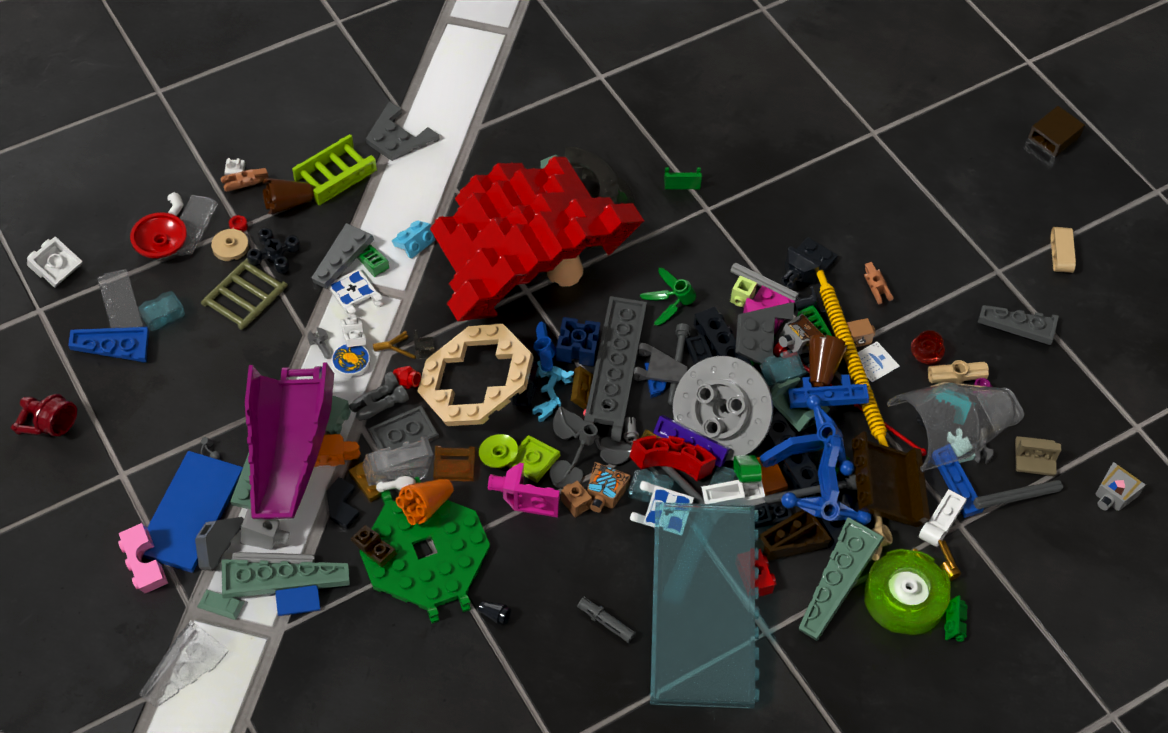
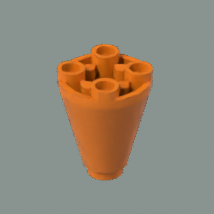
M447 479L409 484L400 490L399 496L396 498V504L402 509L411 525L422 524L446 502L453 493L454 488Z

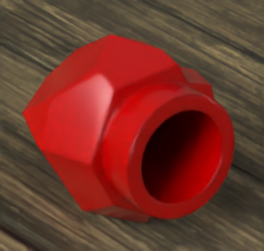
M411 366L400 367L393 371L398 384L404 388L417 387L421 381L420 372H417Z

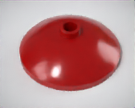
M162 212L149 214L141 218L133 226L130 234L133 248L139 254L148 258H163L174 254L184 245L187 238L184 222L173 214Z

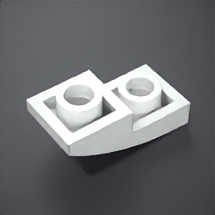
M349 316L341 319L342 331L347 347L366 345V338L360 318Z

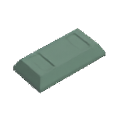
M206 589L197 608L236 620L245 601L236 598L223 599L222 594Z

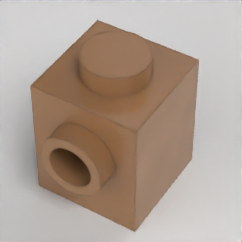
M578 480L573 484H567L561 490V501L575 518L590 509L592 497Z

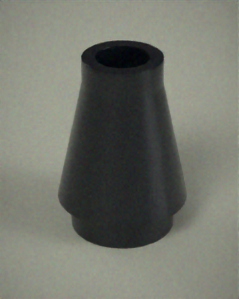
M483 600L478 608L480 613L498 625L501 623L506 624L511 615V609L505 604Z

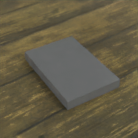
M422 405L368 428L369 434L385 462L439 438V434Z

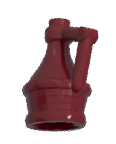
M60 394L50 395L42 401H37L33 397H23L20 400V406L23 409L16 422L12 424L11 429L16 434L39 435L41 433H49L51 436H61L73 426L77 418V407L72 401H66ZM29 413L34 415V426L24 425Z

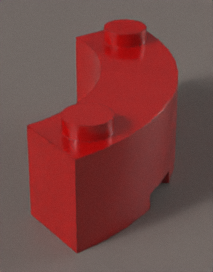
M656 435L634 440L629 456L641 470L652 466H667L687 473L696 481L712 474L717 459L705 448L698 444L694 446L686 443L683 438L674 436L657 438Z

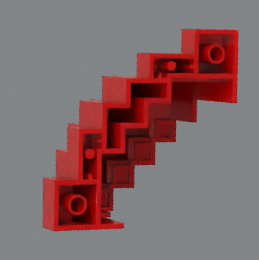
M555 156L548 161V164L543 169H526L522 163H497L488 175H475L471 177L470 182L455 197L460 206L457 209L458 211L450 217H438L430 230L456 272L454 278L449 282L454 293L447 304L457 321L496 317L498 314L494 307L515 285L528 284L539 272L552 271L563 259L576 258L586 247L602 246L607 255H611L644 222V219L633 203L614 204L610 197L592 198L568 159Z

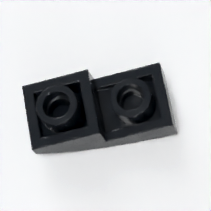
M765 502L747 508L753 527L777 525L792 516L790 509L785 508L782 502L768 506Z

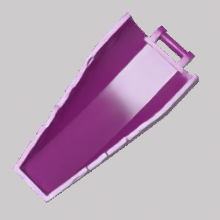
M323 362V366H315L308 369L283 367L281 380L262 376L253 365H249L245 395V414L248 427L247 444L249 445L248 463L250 464L249 481L251 485L252 519H294L315 466L331 413L335 373L327 362ZM313 376V379L289 380L290 377Z

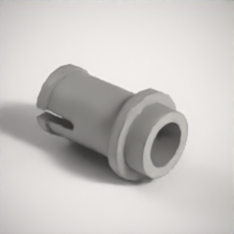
M630 417L625 418V433L623 437L626 442L633 443L634 440L639 438V433L636 430V419L632 417L631 423Z

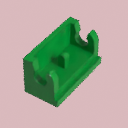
M665 167V189H700L702 179L701 167H697L696 173H669V167Z

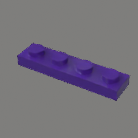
M664 415L659 416L653 434L661 438L674 436L685 439L684 442L694 446L696 444L700 445L717 458L715 465L718 467H723L730 448Z

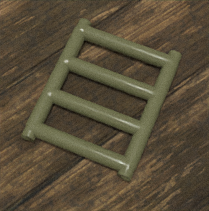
M246 258L201 301V304L205 307L207 305L238 324V328L243 330L284 291L288 284L284 281L282 283L257 267L249 264ZM246 269L275 287V289L268 295L239 275ZM234 281L263 301L255 307L226 287ZM221 293L250 313L242 319L214 301V299Z

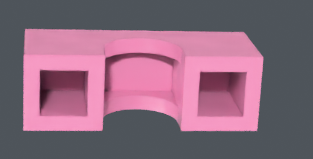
M141 523L118 533L121 539L118 541L120 549L123 553L126 552L128 558L125 559V563L129 571L132 570L134 574L132 582L135 588L140 589L146 594L168 584L162 565L157 560L142 563L143 554L148 549L154 547L148 528Z

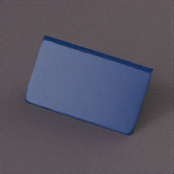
M317 585L275 591L278 616L320 611Z

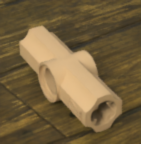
M957 360L951 365L929 366L928 379L931 383L951 382L952 384L960 385L966 380L987 379L989 368L985 362L966 363L962 360Z

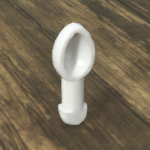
M401 476L395 481L377 483L376 489L378 492L390 489L401 490L409 484H415L416 480L409 476Z

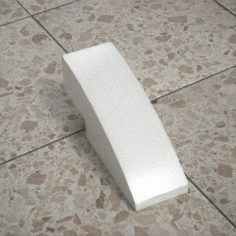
M739 480L702 487L703 498L707 507L740 508L765 503L762 480L761 482L740 483Z

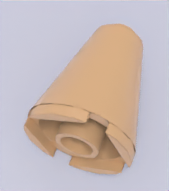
M579 255L573 259H563L552 271H547V276L551 282H556L559 286H572L577 284L583 275V266Z

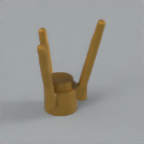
M938 540L947 560L940 565L941 571L916 548L913 549V552L938 575L940 580L945 578L949 582L961 575L945 540Z

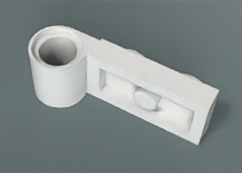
M948 489L929 522H926L921 529L919 538L938 547V540L943 541L967 499Z

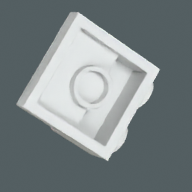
M57 237L51 240L47 239L41 245V249L37 252L33 251L27 257V266L40 278L43 276L53 287L58 286L80 267L83 262Z

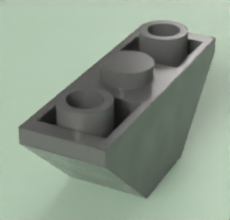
M243 517L210 521L204 524L195 538L198 565L201 570H210L219 564V558L230 547V541L234 535L241 530Z

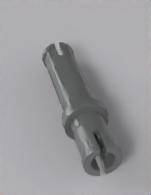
M585 596L578 603L577 607L591 616L593 621H598L627 643L631 642L636 632L604 610V607L594 604Z

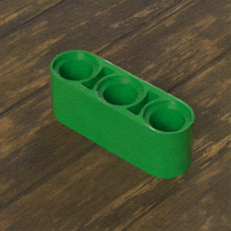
M755 455L734 456V473L740 483L761 482V465Z

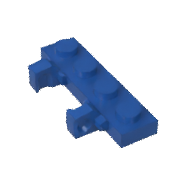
M849 374L841 375L842 385L812 387L810 377H802L803 384L801 388L788 389L790 408L807 407L806 400L810 395H818L822 401L821 406L869 403L867 384H851Z

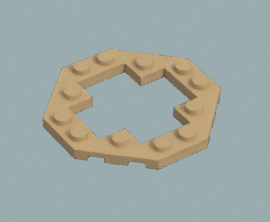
M504 324L468 326L426 359L418 393L446 426L484 424L489 420L488 416L495 410L500 411L511 402L510 398L517 393L521 394L527 389L534 356ZM498 344L496 357L498 359L512 358L506 386L487 387L484 403L452 405L455 392L452 389L439 390L446 363L463 362L467 346Z

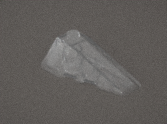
M190 621L176 637L139 695L157 708L178 694L179 690L197 681L198 677L207 671L210 672L215 669L229 650L193 621Z

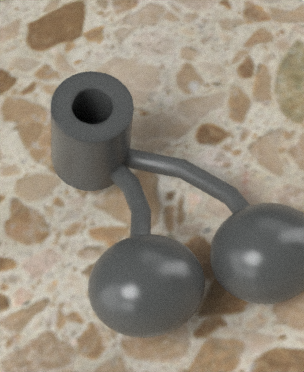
M203 437L201 439L203 444L201 455H203V448L205 446L207 451L211 453L210 457L219 460L220 453L217 451L212 452L208 449V447L213 445V440Z

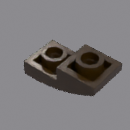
M366 525L351 537V541L382 568L397 555L393 547L381 540L380 535Z

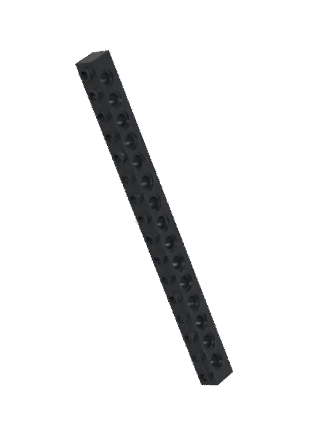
M715 307L695 314L693 325L699 335L705 336L713 357H734L751 365L749 359L735 353L736 340L732 329L725 324L722 313H719ZM774 405L771 426L764 438L769 449L790 437H797L795 430L790 428L788 420ZM807 452L792 454L778 463L794 490L820 485L817 466L813 460H810ZM818 493V494H820V495H815V494H813V495L804 496V497H799V498L822 497V496H821V493ZM829 504L824 509L829 510ZM816 517L831 537L828 546L833 551L846 520L828 521Z

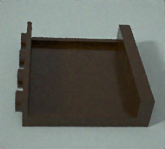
M866 431L852 440L859 510L914 527H919L928 521L930 514L921 449L913 448L906 453L867 440Z

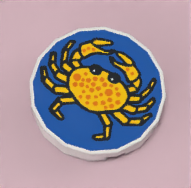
M343 344L334 351L332 365L335 372L340 376L352 378V376L357 375L358 377L368 370L370 355L363 345L347 347L346 344Z

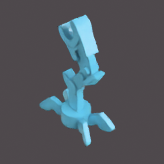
M538 361L540 377L548 376L550 378L548 384L541 388L542 393H548L550 401L535 406L532 409L534 415L538 412L542 413L538 417V421L543 422L553 413L557 406H561V400L559 397H556L553 389L556 381L562 380L565 385L573 383L574 378L571 376L574 375V371L566 372L559 367L553 366L552 371L545 372L541 369L540 361Z

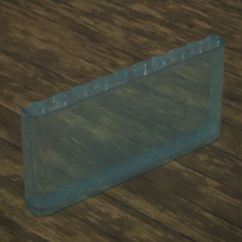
M655 502L650 705L754 709L755 701L759 702V688H755V680L759 681V667H755V660H759V647H755V639H759V627H755V619L759 618V607L755 606V599L759 597V587H755V580H758L759 568L755 567V560H758L759 554L758 548H755V541H758V529H755V522H758V510H754V506Z

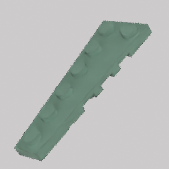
M849 517L846 519L835 549L831 553L828 565L823 571L821 581L818 587H816L813 599L809 603L799 626L801 632L816 641L819 640L884 540L883 536Z

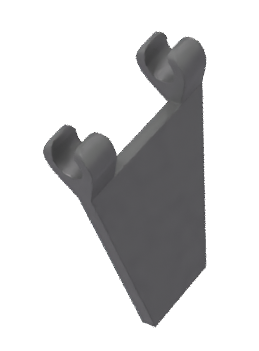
M640 343L639 355H651L648 371L635 367L633 373L634 380L637 381L648 379L679 384L688 367L646 343Z

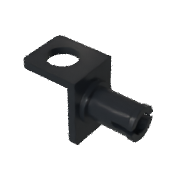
M814 286L811 287L812 294L810 297L795 300L798 311L813 305L819 314L827 313L823 306L822 298H817Z

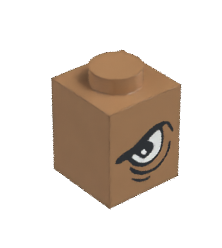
M868 318L847 322L855 347L872 343L875 336V328L870 324Z

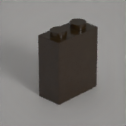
M1057 106L1032 126L1028 138L1056 157L1081 137L1085 124Z

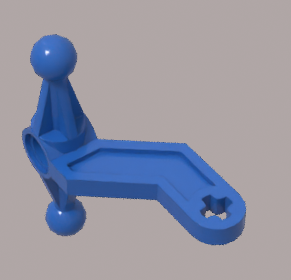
M810 395L806 400L807 407L814 410L817 434L790 437L760 456L763 467H771L792 454L819 451L824 448L828 434L833 431L832 435L839 437L841 440L837 461L840 463L838 467L839 472L844 476H849L855 469L854 464L846 458L843 434L837 428L832 418L821 408L822 401L818 395Z
M830 435L826 439L818 469L822 497L797 498L794 493L788 492L781 498L782 505L785 508L797 506L815 517L828 521L846 520L849 517L862 525H867L871 521L870 513L860 510L855 511L837 501L839 487L835 466L841 440L837 436ZM829 504V510L824 513L825 506Z

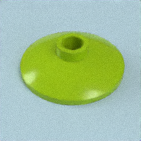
M504 434L488 437L479 448L481 461L492 468L505 467L511 464L518 455L517 442L512 437Z

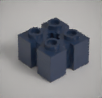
M563 317L556 349V361L571 363L572 359L579 360L581 365L594 366L601 323L586 320L585 324L578 323V319Z

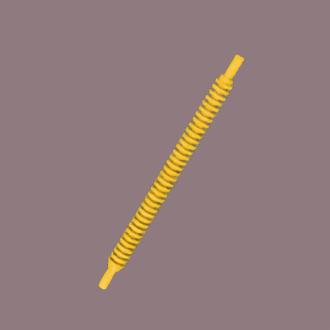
M819 270L817 272L821 285L819 293L834 334L837 338L846 342L845 346H848L843 358L851 380L855 385L867 384L869 403L861 404L869 429L872 436L878 439L879 444L889 447L885 438L887 429L833 286L827 282L824 271Z

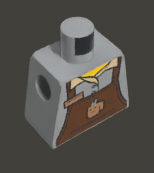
M801 314L784 326L779 335V344L782 347H788L794 354L798 355L809 353V340L811 336L820 335V338L826 337Z

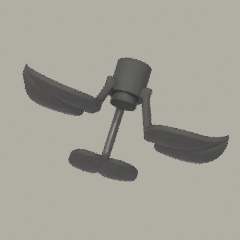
M560 406L553 420L554 432L562 439H570L572 436L574 438L579 437L581 444L572 464L565 460H559L550 467L549 475L552 483L556 487L563 489L567 484H573L577 480L579 483L581 482L583 472L575 467L584 445L589 446L595 441L597 448L601 450L600 457L611 465H620L628 460L632 446L622 440L621 442L611 441V437L602 438L601 442H599L598 429L594 424L586 423L583 425L584 420L580 416Z

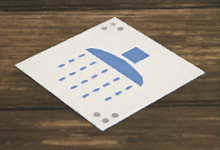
M878 342L858 352L866 376L871 382L900 367Z

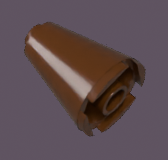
M266 178L263 181V184H266V189H263L264 204L266 209H270L268 214H275L311 201L312 197H314V187L310 183Z
M820 335L810 337L809 367L810 383L813 387L830 386L847 351L848 346H845V341L827 335L826 338H820Z

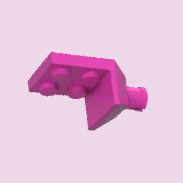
M762 285L753 300L746 299L743 313L791 302L795 305V301ZM775 319L774 334H776L784 320Z
M519 463L509 469L506 477L490 474L488 490L503 492V499L514 511L558 518L560 491L550 487L540 488L531 484L524 485V463Z

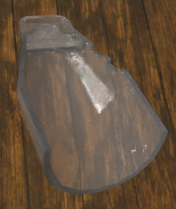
M943 382L896 395L887 402L889 407L908 401L915 407L923 420L928 437V454L924 464L920 467L921 472L971 457L1007 427L1018 424L1024 418L1022 407L1014 393L1008 388Z

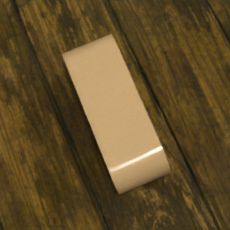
M1053 227L1051 230L1053 270L1055 272L1073 273L1076 266L1073 229Z

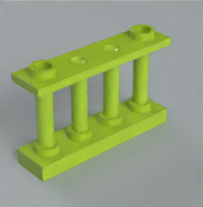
M349 134L311 158L297 164L292 168L295 181L304 178L314 187L315 202L321 205L377 171L376 159L372 155L363 159L353 149L352 135ZM347 152L357 164L348 167L339 156ZM333 161L343 172L334 176L324 165ZM318 169L329 181L320 185L310 174Z

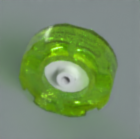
M896 549L887 552L885 556L874 562L865 582L864 601L870 615L882 627L896 633L917 635L931 630L941 621L950 602L951 582L945 569L942 571L934 563V558L920 551Z

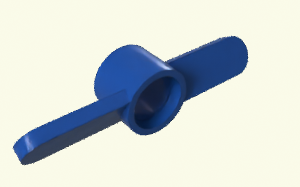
M541 321L536 327L537 340L533 348L540 358L541 369L545 372H550L553 369L552 358L556 355V347L547 335L546 324Z

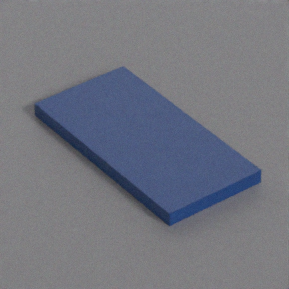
M188 451L147 527L154 547L148 549L142 557L152 561L157 560L159 563L193 573L198 564L195 538L206 522L220 520L235 491L243 467Z

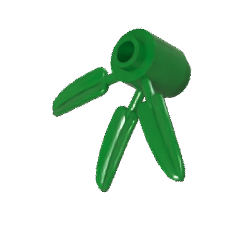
M664 268L658 269L659 274L673 291L664 290L640 294V297L645 300H666L669 298V295H676L677 301L671 304L654 322L656 326L663 324L671 318L678 310L677 305L679 303L689 305L696 299V292L689 281L684 279L677 280Z

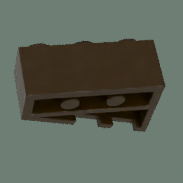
M801 510L759 534L754 545L757 549H761L763 556L766 555L768 560L826 549L831 541V537L815 516Z

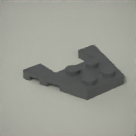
M388 102L366 137V144L393 161L411 153L412 149L417 147L423 148L427 146L426 143L440 140L439 134L429 127L414 137L392 122L402 112L401 108L392 102Z
M791 302L739 314L735 353L755 363H760L784 377L790 376L791 359L773 357L775 319L793 320L794 303Z

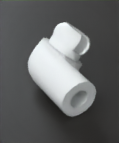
M173 192L168 195V201L171 200L170 203L173 205L168 213L177 216L184 204L181 196Z

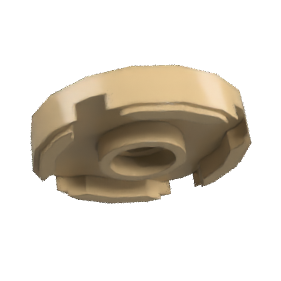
M226 229L214 236L211 247L214 255L220 260H238L249 250V242L247 236L242 231Z

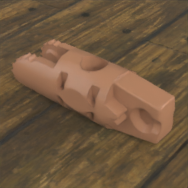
M266 168L250 169L222 176L221 182L225 184L224 190L227 192L263 182L264 179L268 178Z
M872 262L866 263L865 271L867 274H864V277L878 305L882 304V297L880 295L885 293L889 301L893 300L894 298L880 270H876Z

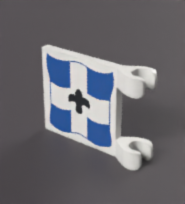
M360 269L336 279L328 287L348 317H357L354 305L370 297L376 307L383 305L381 294L374 289Z
M642 481L640 489L653 494L646 516L632 512L630 520L682 536L694 497Z

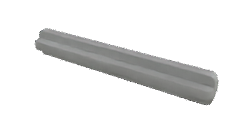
M738 263L733 264L731 268V273L757 282V285L760 287L763 285L793 301L798 298L797 292Z
M234 552L232 555V560H248V562L260 563V560L269 561V563H281V561H289V564H300L301 562L315 563L313 554Z

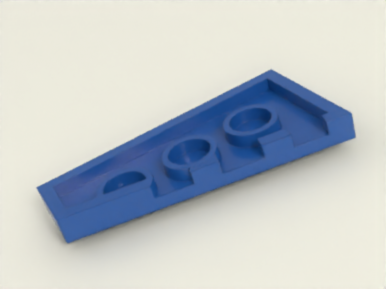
M148 327L70 330L68 346L70 350L146 362L149 329Z

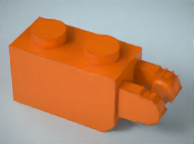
M340 434L324 435L314 467L345 465V460L359 458L361 453L358 442L344 441Z

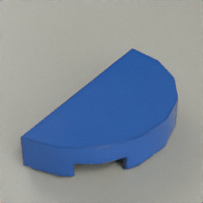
M645 363V370L648 371L649 363ZM647 379L650 397H657L663 393L667 382Z

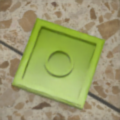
M528 435L518 446L516 459L506 467L511 469L519 463H524V476L538 483L561 454L560 451Z

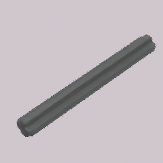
M1054 480L975 498L973 504L976 509H982L1059 492L1063 488V484L1060 480Z

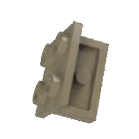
M1016 437L1017 472L1056 475V460L1061 452V444L1055 443L1054 440Z

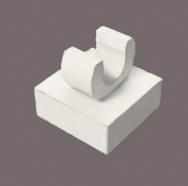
M230 158L226 160L225 175L245 170L244 160L239 158L237 160H231Z

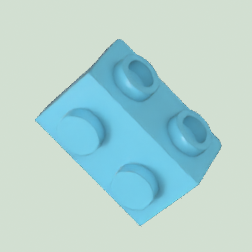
M418 220L411 223L410 227L405 231L398 233L397 237L392 240L394 247L404 249L409 258H413L433 243L436 238L430 230L431 224Z

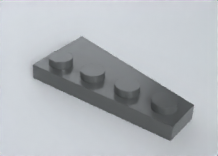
M983 305L978 323L1051 345L1059 316L1052 315V317L1043 316V313L1036 312L1035 315L1025 314L1022 310L1009 312L1007 308Z

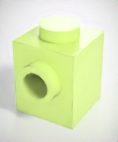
M739 276L732 289L730 302L744 308L746 299L752 300L754 298L757 282Z

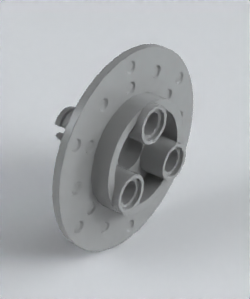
M716 356L704 359L693 365L681 378L673 399L674 421L730 448L725 460L729 461L734 460V456L751 453L762 443L771 426L773 401L765 379L752 365L738 358ZM707 389H709L711 392V396L709 399L705 396V391ZM713 423L717 424L716 432L712 430Z

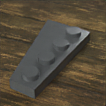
M346 223L311 277L313 282L327 289L374 241L373 235Z

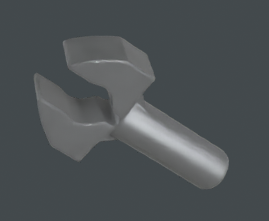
M317 327L319 338L313 336L310 330L308 333L309 344L318 345L324 358H330L331 353L324 342L325 339H328L326 331Z
M979 429L978 447H973L974 460L979 463L980 454L983 452L986 457L985 464H987L992 459L993 449L986 447V430Z

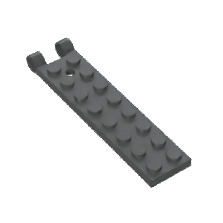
M610 296L583 425L586 423L612 425L611 441L621 442L647 302ZM605 405H608V406H610L611 408L606 409V408H604V406H605Z

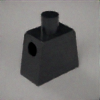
M534 360L527 389L521 394L517 393L512 397V405L526 408L532 407L539 375V365Z

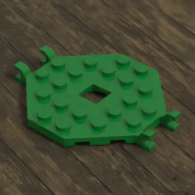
M419 477L414 478L416 483H421ZM385 490L381 492L384 507L372 530L380 535L381 540L393 547L397 555L382 568L364 552L359 551L373 589L379 592H386L396 599L406 603L411 602L418 605L419 608L427 610L431 624L439 621V613L436 607L454 600H459L463 612L471 610V602L467 593L482 565L485 555H487L490 549V543L476 511L446 500L426 522L411 525L402 509L397 506L396 500H392L390 491ZM426 539L432 540L437 553L418 560L413 545Z

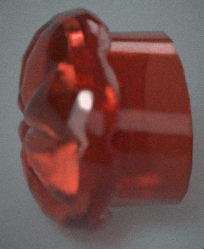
M931 330L920 333L911 343V353L914 358L925 364H934L940 361L945 353L942 336Z

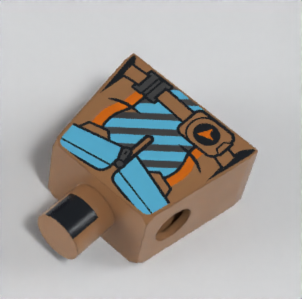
M595 462L587 489L588 494L592 497L590 509L599 513L603 506L614 508L629 488L631 475Z

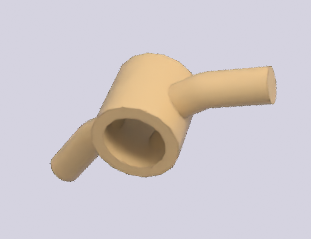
M873 514L875 528L871 530L884 538L872 557V560L877 561L882 553V547L891 544L893 538L890 529L882 523V518Z

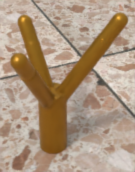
M404 331L390 341L373 344L374 351L392 349L410 358H416L415 355L393 346V344L409 337L406 335L407 331Z

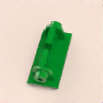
M960 595L951 599L946 604L945 640L955 637L956 641L962 642L967 637V624L960 620H967L968 606L965 601L960 600Z

